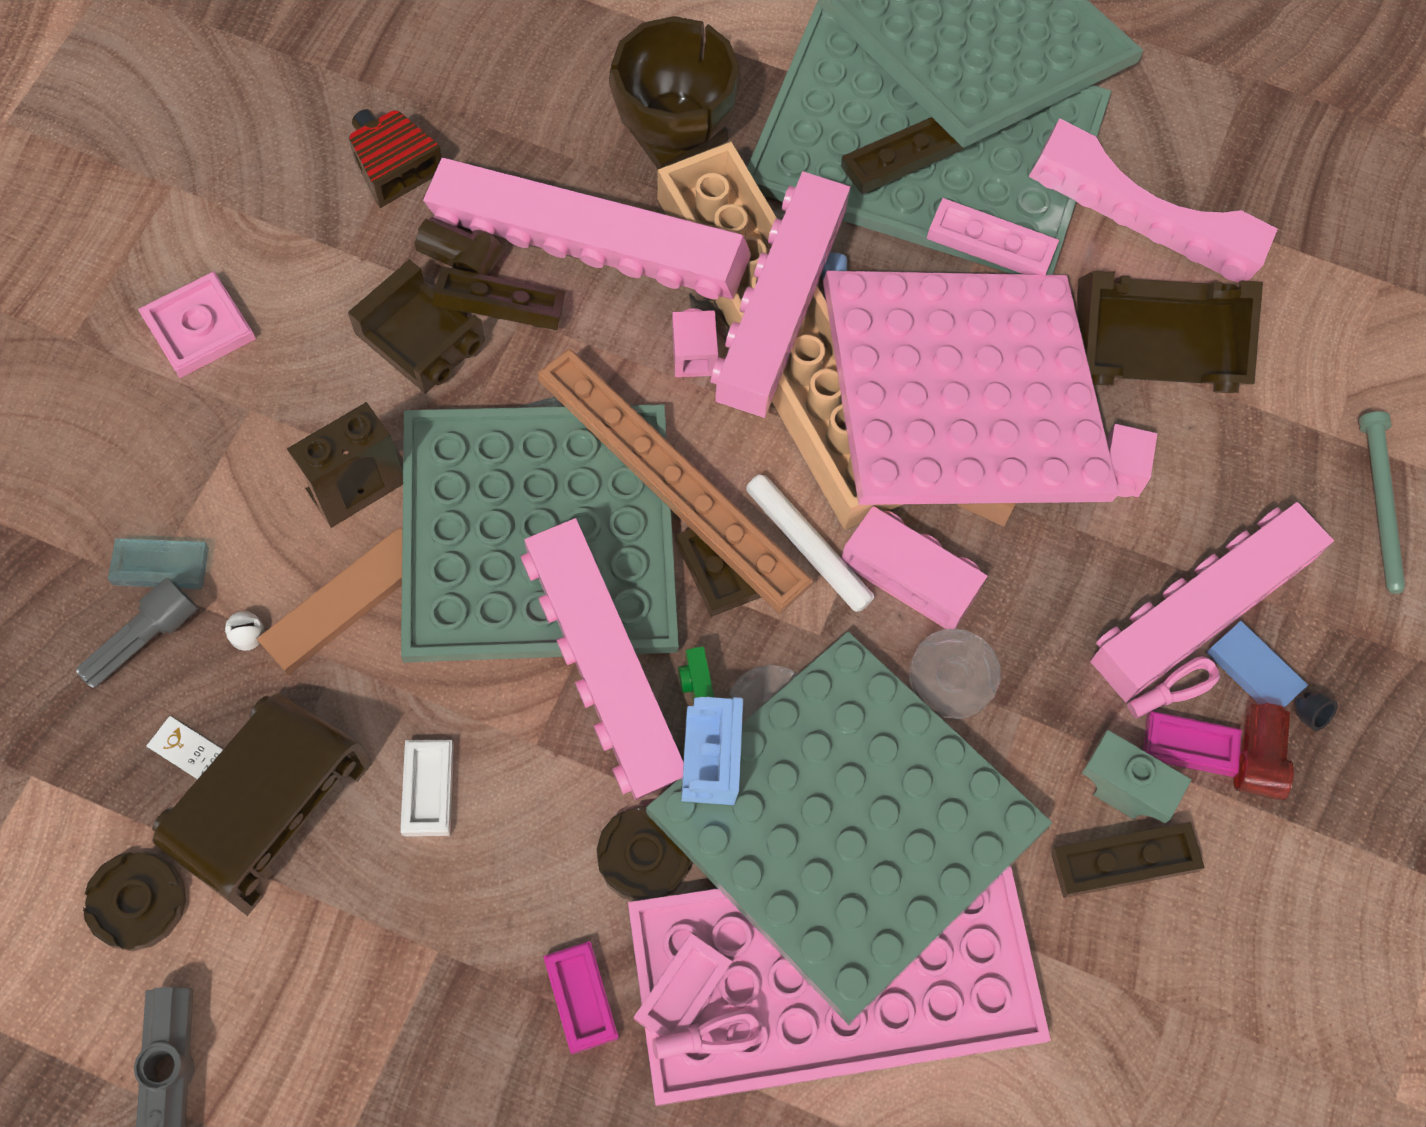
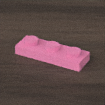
M942 198L927 235L928 240L1025 275L1042 276L1046 275L1059 242L1056 238Z

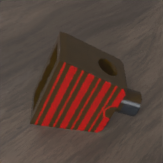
M363 109L355 114L352 119V126L356 131L352 132L348 139L355 162L380 208L434 177L442 158L440 146L401 112L392 110L378 119L369 109Z

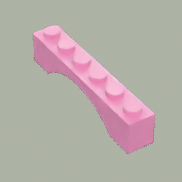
M1060 118L1047 138L1029 175L1030 178L1040 182L1046 188L1054 189L1077 201L1080 205L1091 208L1113 219L1117 224L1127 226L1150 238L1153 242L1162 244L1186 256L1190 261L1199 263L1221 274L1224 278L1237 283L1242 280L1249 281L1263 266L1278 230L1242 210L1224 213L1201 212L1179 207L1157 198L1139 187L1119 170L1105 153L1096 136Z

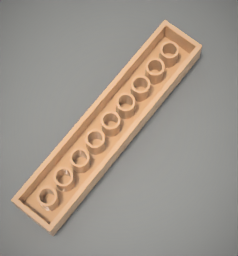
M732 142L658 169L657 199L667 216L744 236L751 256L734 299L719 296L718 299H714L729 327H731L733 322L740 323L744 313L740 312V306L747 287L755 288L758 278L754 277L756 265L762 252L769 254L772 244L768 243L772 225L777 218ZM816 287L776 388L772 403L843 529L847 530L860 524L872 506L881 511H890L903 504H858L827 303L819 288Z

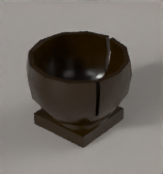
M671 16L644 22L619 41L611 64L609 86L622 124L630 130L657 169L711 150L728 141L729 131L725 126L729 123L740 87V67L730 41L709 24L705 27L706 43L702 59L704 41L703 21Z

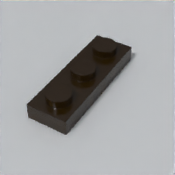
M930 117L843 155L841 168L858 191L864 194L959 152L964 148L936 120Z
M442 266L434 289L433 305L449 308L454 311H464L494 319L532 325L538 328L558 330L565 291Z
M1191 822L1059 846L1051 851L1063 898L1196 873L1205 868Z

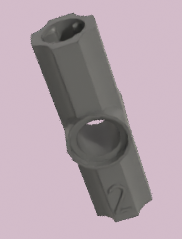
M161 987L146 990L142 1049L134 1065L135 1078L139 1083L136 1127L186 1126L188 1084L192 1080L195 1070L194 1061L190 1056L194 992L191 988ZM171 1055L175 1065L173 1073L165 1081L158 1082L155 1076L156 1065L162 1058Z

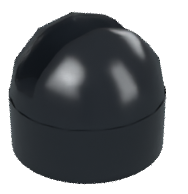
M1317 690L1306 691L1304 693L1305 699L1298 698L1296 700V715L1302 723L1312 730H1321L1335 716L1338 704L1325 693Z

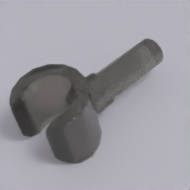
M691 293L689 294L691 309L695 308L702 311L715 310L714 299L704 297V301H699ZM715 310L716 330L726 341L730 329Z

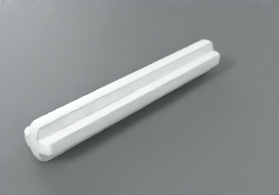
M761 474L754 477L746 486L748 494L851 609L856 612L864 610L873 601L874 594L766 475Z

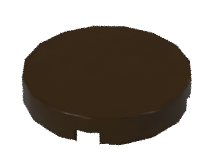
M648 805L638 806L626 812L622 811L612 817L601 831L596 849L599 872L607 886L623 899L631 901L666 897L675 892L687 877L691 862L687 855L647 815L646 807Z
M128 852L119 854L101 865L89 880L85 891L87 897L85 908L83 907L84 920L92 934L112 948L136 951L152 947L169 936L181 920L186 903L184 882L173 865L154 853L138 852L132 854Z

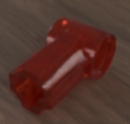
M1271 703L1251 704L1246 709L1243 751L1240 753L1238 774L1233 777V785L1236 791L1281 801L1286 800L1293 784L1294 766L1293 762L1287 759L1290 712L1283 709V706Z

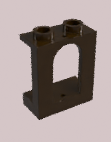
M367 402L287 448L289 454L306 478L309 485L305 488L308 496L331 528L403 485V471L391 435Z

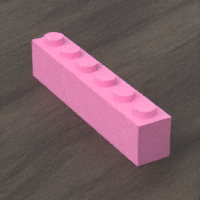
M803 171L797 186L789 185L782 204V210L786 211L783 220L775 219L770 231L768 243L772 244L769 254L762 252L756 265L754 277L758 278L755 288L747 287L740 306V312L744 313L740 323L733 322L728 332L725 346L730 349L726 359L719 357L715 363L711 376V383L716 384L715 402L765 418L846 213L851 186Z
M1298 502L1284 512L1279 507L1272 510L1259 521L1258 526L1261 528L1253 535L1247 530L1242 532L1226 546L1230 551L1220 559L1216 554L1211 555L1194 570L1197 574L1195 578L1188 583L1184 578H1180L1163 592L1164 601L1156 607L1151 602L1146 603L1129 618L1133 624L1123 631L1116 626L1096 642L1100 649L1090 662L1125 703L1315 561L1334 542L1329 534Z
M574 518L524 539L527 553L520 556L530 581L539 578L545 595L538 597L545 617L548 623L557 620L564 636L556 640L561 654L567 665L575 662L582 679L575 682L580 698L585 708L594 705L601 721L593 725L603 750L606 751L612 748L619 766L612 768V771L622 794L624 795L631 791L636 801L682 779L684 762L577 519Z

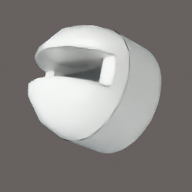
M239 611L232 614L226 621L225 627L226 637L235 648L244 651L254 649L260 645L256 638L265 632V628L259 617L249 611ZM253 622H254V626H243V627L235 628L236 626H239V625H244V624H249V623H253Z

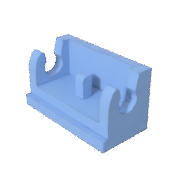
M698 697L694 699V706L687 707L681 801L724 805L735 804L740 780L743 698Z

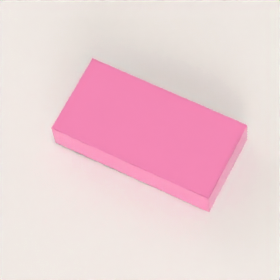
M691 933L635 1014L634 1020L657 1037L687 1031L731 966L732 961Z

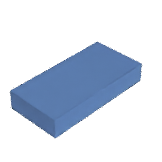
M1242 621L1238 622L1206 652L1272 718L1308 686Z

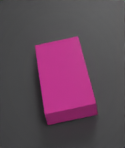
M1151 711L1146 717L1143 751L1166 764L1234 777L1239 771L1242 729Z
M585 942L543 956L571 1055L618 1040L619 1037L591 942Z

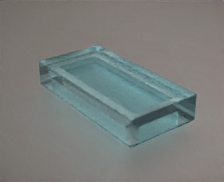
M115 538L108 581L112 586L156 587L168 577L179 588L203 589L209 547L206 542Z

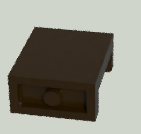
M409 259L348 311V315L355 335L426 394L435 385L443 384L450 377L453 369L465 358L473 357L482 347L485 336L482 320L476 315L468 319L459 311L433 305L434 290L424 283L421 268Z

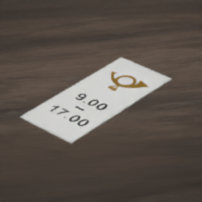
M171 716L168 717L147 744L148 748L196 779L203 774L223 750Z

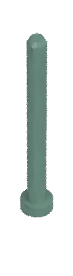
M1370 412L1359 418L1360 431L1368 435L1386 588L1391 594H1399L1405 588V579L1385 432L1392 426L1391 417L1387 412Z

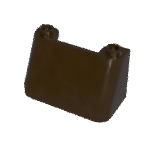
M1092 271L1078 278V323L1093 385L1111 386L1114 385V378L1213 384V392L1239 393L1240 386L1255 384L1263 282L1242 280L1239 281V286L1237 287L1235 284H1222V282L1217 281L1207 284L1130 279V276H1120L1114 279L1115 272Z
M280 693L274 694L271 697L264 696L252 708L250 719L178 803L174 807L167 808L157 817L152 826V830L155 832L152 839L153 844L248 916L263 898L256 891L259 877L262 875L268 880L272 876L274 871L269 866L330 792L333 791L337 795L344 787L340 780L349 776L358 782L372 765V762L360 743L327 721Z

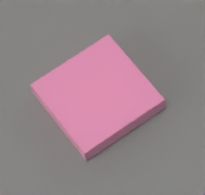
M215 271L138 309L179 378L256 340L251 328Z

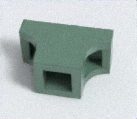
M1109 730L1102 735L1082 771V774L1087 776L1096 785L1097 788L1093 794L1095 797L1133 820L1140 815H1146L1164 823L1172 818L1192 780Z

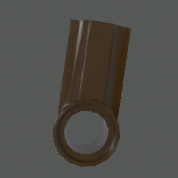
M434 217L430 219L425 218L418 228V235L414 242L416 251L447 264L454 269L488 276L504 254L502 244L493 235L482 230H474L470 234Z

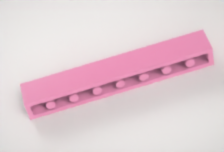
M441 158L423 199L424 203L434 214V218L456 228L459 225L470 228L471 231L482 230L491 235L506 238L510 243L521 248H528L529 245L540 247L550 255L558 258H565L566 255L577 257L587 265L595 268H602L603 265L617 268L621 273L632 278H640L641 275L655 278L660 284L669 288L678 289L680 285L692 288L698 294L710 299H718L719 296L734 299L751 256L745 238L741 234L446 158Z

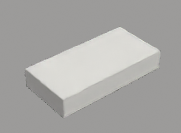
M405 740L400 831L402 836H450L454 743L452 740Z

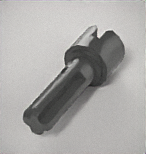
M166 577L139 600L140 606L138 607L141 612L77 667V674L87 685L92 688L99 686L159 632L172 634L199 609L170 578Z

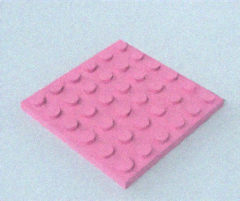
M826 272L823 285L859 505L1113 502L1118 496V486L1067 275Z

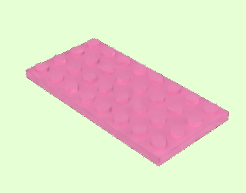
M1011 866L850 1025L834 1011L719 889L628 902L641 1004L644 1003L686 939L692 933L731 960L732 964L689 1028H698L711 1019L739 1010L752 1012L760 1028L759 1040L743 1051L724 1054H710L699 1051L661 1059L655 1058L652 1047V1039L657 1038V1036L645 1028L655 1106L1031 1046L1051 1041ZM734 1023L706 1033L702 1036V1040L722 1042L745 1039L750 1033V1028L743 1023Z

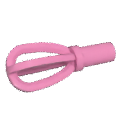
M1207 657L1194 658L1174 671L1155 689L1128 702V709L1132 716L1137 719L1162 705L1167 706L1173 702L1197 697L1209 691L1219 681V670L1214 662ZM1196 669H1206L1209 672L1208 680L1181 691L1170 692L1169 690L1180 678Z
M739 1010L711 1019L698 1028L692 1027L688 1028L685 1032L653 1038L652 1047L656 1059L699 1051L710 1054L733 1053L743 1051L754 1045L760 1038V1028L752 1012ZM743 1023L750 1028V1033L745 1039L722 1042L702 1040V1036L706 1033L730 1024Z

